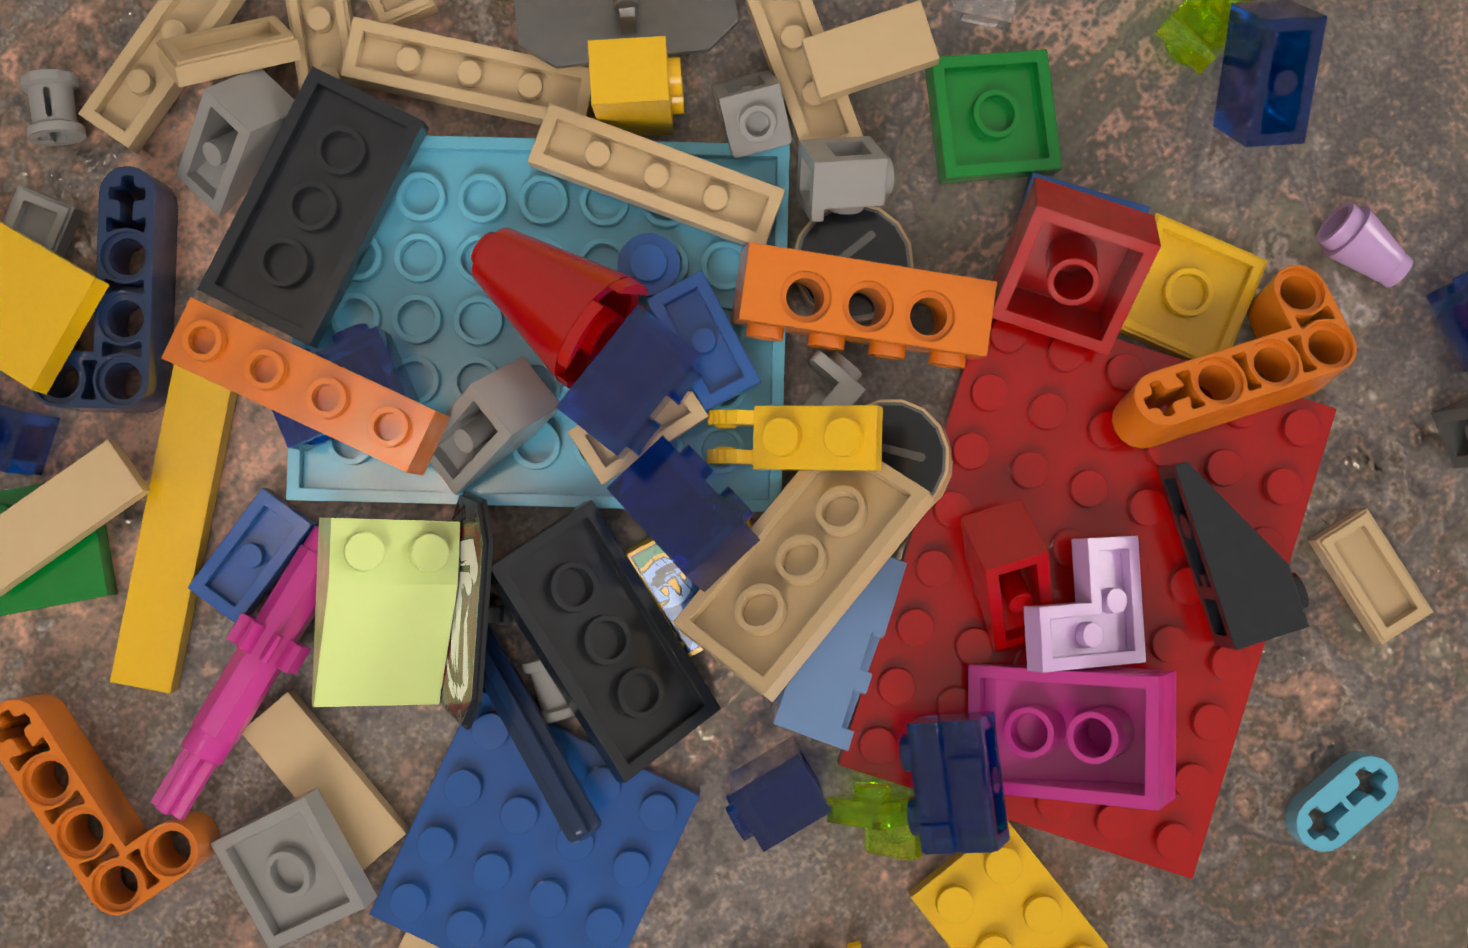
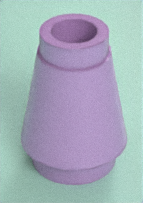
M1352 202L1341 205L1329 215L1316 235V241L1323 246V254L1374 281L1380 282L1385 287H1392L1400 282L1413 265V259L1405 253V250L1368 206L1359 208Z

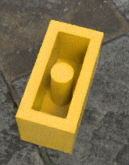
M666 36L588 40L591 105L596 120L639 136L674 134L673 115L685 114L680 57L668 58Z

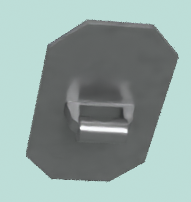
M514 0L519 47L556 69L589 65L588 40L666 36L668 56L709 52L739 23L736 0Z

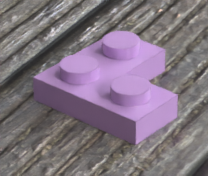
M1138 536L1071 539L1075 602L1023 606L1027 671L1045 673L1146 662Z

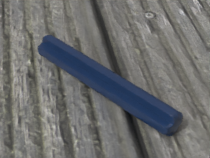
M488 623L483 687L567 840L571 843H576L587 839L600 828L601 819L491 623Z

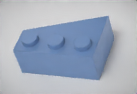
M892 557L887 560L772 702L770 710L773 724L840 749L849 750L854 731L848 730V726L860 693L863 695L867 693L872 677L868 670L879 639L885 635L907 563Z

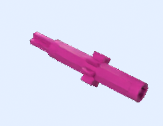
M314 525L303 545H300L257 617L241 613L227 635L226 639L236 644L237 650L192 721L193 725L181 743L182 751L150 803L157 806L156 809L166 815L171 814L180 820L185 819L216 766L224 763L234 744L238 743L280 671L296 675L311 649L299 643V640L315 615L319 527Z

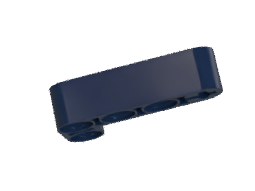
M132 166L118 167L109 172L101 182L98 203L96 277L108 283L109 287L95 309L93 352L71 351L47 395L33 391L36 398L45 405L81 412L149 413L158 410L166 403L173 363L161 357L174 332L178 203L177 197L170 187L139 168ZM144 248L146 254L145 264L141 270L131 274L129 269L130 258L136 251ZM141 308L144 317L143 325L136 334L130 336L127 330L128 318L134 311ZM76 369L79 375L78 387L73 394L68 396L64 386L65 379L70 371ZM138 369L141 374V387L136 395L129 398L125 391L126 378L132 371Z

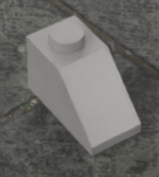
M263 69L245 72L205 88L176 176L218 216L228 212L249 190L294 99Z
M522 356L471 383L445 414L451 418L430 463L452 492L457 495L533 437L562 407V404L526 358Z

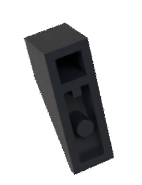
M1188 462L1158 467L1157 471L1214 644L1228 649L1239 650L1310 627L1304 611L1309 606L1308 594L1301 578L1296 573L1291 572L1289 564Z

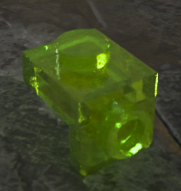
M1186 0L1170 15L1155 34L1164 41L1167 53L1176 62L1184 66H1191L1200 75L1233 38L1261 10V4L1257 0Z
M857 782L853 784V793L828 797L827 822L865 828V850L867 853L908 861L918 860L922 857L923 797L891 792L890 784L879 782Z

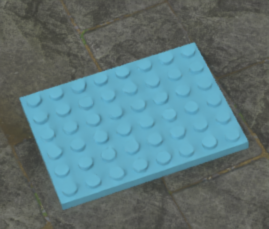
M426 135L317 349L293 337L292 344L443 414H446L471 383L524 356L562 404V407L533 437L457 495L452 492L430 462L424 475L407 473L289 418L286 500L456 505L459 495H463L464 491H469L486 499L487 504L491 506L576 508L583 502L592 500L597 508L700 511L735 492L746 512H765L782 491V470L753 469V465L706 464L707 450L718 446L753 450L754 427L738 426L735 429H719L715 426L707 425L706 419L605 485L600 483L567 432L673 363L698 399L646 300L650 297L639 295L638 302L647 308L645 318L634 340L613 367H610L602 361L590 372L598 381L590 387L574 391L564 386L554 377L472 277L473 262L471 261V254L475 245L485 234L496 232L503 228H511L618 271V257L623 246L637 235L653 233L668 239L679 254L680 273L675 284L702 270L731 324L740 253L745 246L531 168L528 158L536 138ZM655 141L785 189L784 198L766 245L787 248L790 145L735 158L730 151L729 143ZM731 324L761 380V384L712 410H754V406H784L785 332L782 342L758 340L745 336L746 326Z

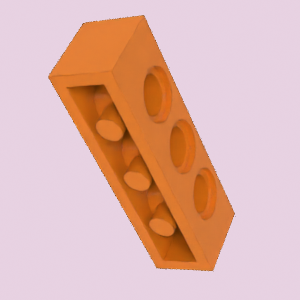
M749 242L740 253L731 324L746 326L745 336L758 340L782 342L784 332L807 335V346L813 348L844 351L846 341L869 345L867 355L872 357L905 360L906 351L929 354L928 365L951 369H965L966 359L973 360L987 357L997 282ZM791 284H802L813 293L815 305L809 316H799L789 308L786 294ZM854 293L866 295L874 305V318L868 326L855 322L849 313V301ZM916 302L926 305L933 314L934 324L928 335L920 334L911 324L910 312Z
M190 297L161 357L170 363L407 473L424 475L451 418Z

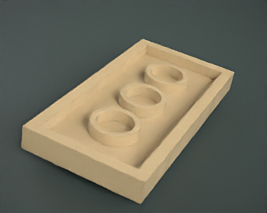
M882 462L881 471H798L672 623L681 633L772 703L934 504V500L927 489Z

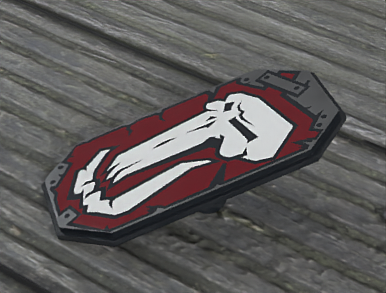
M464 491L463 495H459L451 521L460 522L459 574L442 693L444 709L461 726L468 730L471 729L482 704L488 623L507 626L514 619L499 595L490 592L494 539L487 500L469 491Z

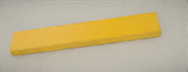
M175 364L173 365L149 484L151 492L147 494L110 678L112 683L165 693H174L179 689L197 595L187 587L204 564L237 399V393Z

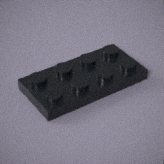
M312 66L197 290L317 349L429 127L424 121Z
M592 500L583 502L492 562L491 584L616 781L626 783L721 709Z

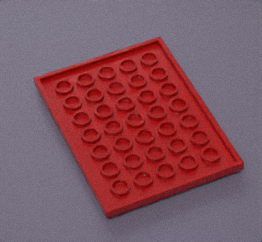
M992 318L987 357L973 360L966 359L965 369L960 371L943 428L950 442L951 458L953 459L951 479L942 498L925 513L908 535L900 560L907 563L885 635L879 639L868 670L872 677L867 693L865 695L860 693L848 726V730L854 731L849 750H840L837 759L838 765L1193 879L1266 641L1239 650L1228 649L1214 644L1157 468L1167 464L1188 462L1289 564L1337 409L1300 398L1151 448L1140 449L1125 443L1115 432L1112 422L1114 409L1143 376L1185 362V360L1117 338L1109 355H1105ZM1199 386L1201 391L1207 397L1213 399V396L1210 394L1208 390ZM1166 403L1160 409L1163 413L1168 409V404ZM1021 499L1048 550L1053 604L1075 602L1071 539L1138 536L1146 662L1103 667L1176 670V799L1157 811L967 791L969 664L1027 665L1026 644L1000 652H995L966 561L961 516Z

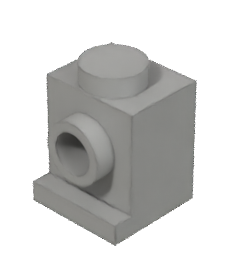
M871 136L799 140L796 199L811 222L823 221L825 209L838 214H856L861 212L864 207L884 206L885 195L891 194L894 187V168L891 159L884 154Z

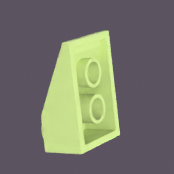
M319 517L312 683L313 707L439 705L458 589L459 521Z

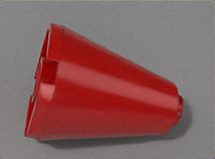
M503 228L496 232L485 234L472 251L473 279L554 377L571 390L579 391L590 387L598 381L590 372L602 361L613 367L634 340L645 318L647 308L640 304L638 300L639 295L649 296L648 288L639 283L634 277L511 228Z

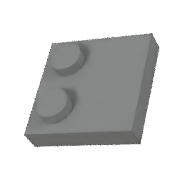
M318 788L222 834L210 843L268 948H279L363 910L378 897Z

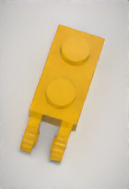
M878 405L754 406V410H709L707 425H712L719 429H735L738 426L754 427L753 450L718 446L707 450L706 464L753 465V469L881 471L883 407Z

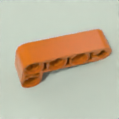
M1290 265L1280 270L1253 298L1249 306L1247 316L1257 339L1143 376L1123 397L1113 411L1112 422L1114 430L1120 439L1133 447L1140 449L1151 448L1312 395L1325 387L1352 364L1357 352L1354 336L1325 281L1317 272L1302 265ZM1257 371L1262 373L1266 380L1260 377ZM1199 386L1208 390L1210 394L1213 396V399L1207 397L1201 391ZM1167 403L1168 409L1163 413L1160 409Z
M34 693L0 703V762L92 903L100 911L109 915L128 913L204 864L215 854L210 843L220 837V832L216 822L203 812L189 811L184 820L173 817L147 831L66 705L57 696L50 693ZM30 720L31 724L25 727V723ZM50 747L48 751L42 753L39 751L41 748ZM57 762L66 768L69 775L67 788L62 787L55 778L54 772ZM90 814L95 816L102 824V840L95 838L90 833L88 828V817ZM174 831H178L188 838L191 845L189 857L180 855L175 850L172 843ZM122 867L130 869L135 874L138 881L137 892L128 889L124 885L121 878Z

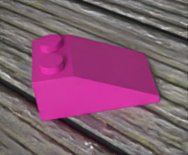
M969 664L967 791L1160 810L1176 799V670L1094 667L1041 673L1027 671V665Z

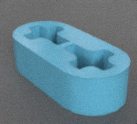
M1361 751L1349 752L1340 757L1294 796L1287 805L1285 812L1286 827L1291 836L1303 845L1320 852L1333 851L1345 844L1391 804L1398 791V776L1392 765L1382 758ZM1359 769L1373 773L1369 778L1373 789L1368 794L1355 790L1360 784L1359 779L1355 775ZM1314 808L1324 813L1328 812L1323 817L1327 829L1321 834L1313 829H1309L1313 822L1308 814Z

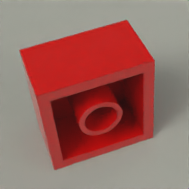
M1035 177L992 281L997 282L992 318L1109 355L1161 248L1155 215Z

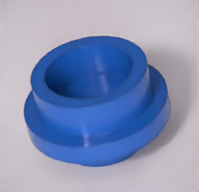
M653 233L640 234L631 238L621 249L618 257V271L634 277L639 283L648 288L649 296H640L652 297L675 284L680 273V258L674 245L665 237Z

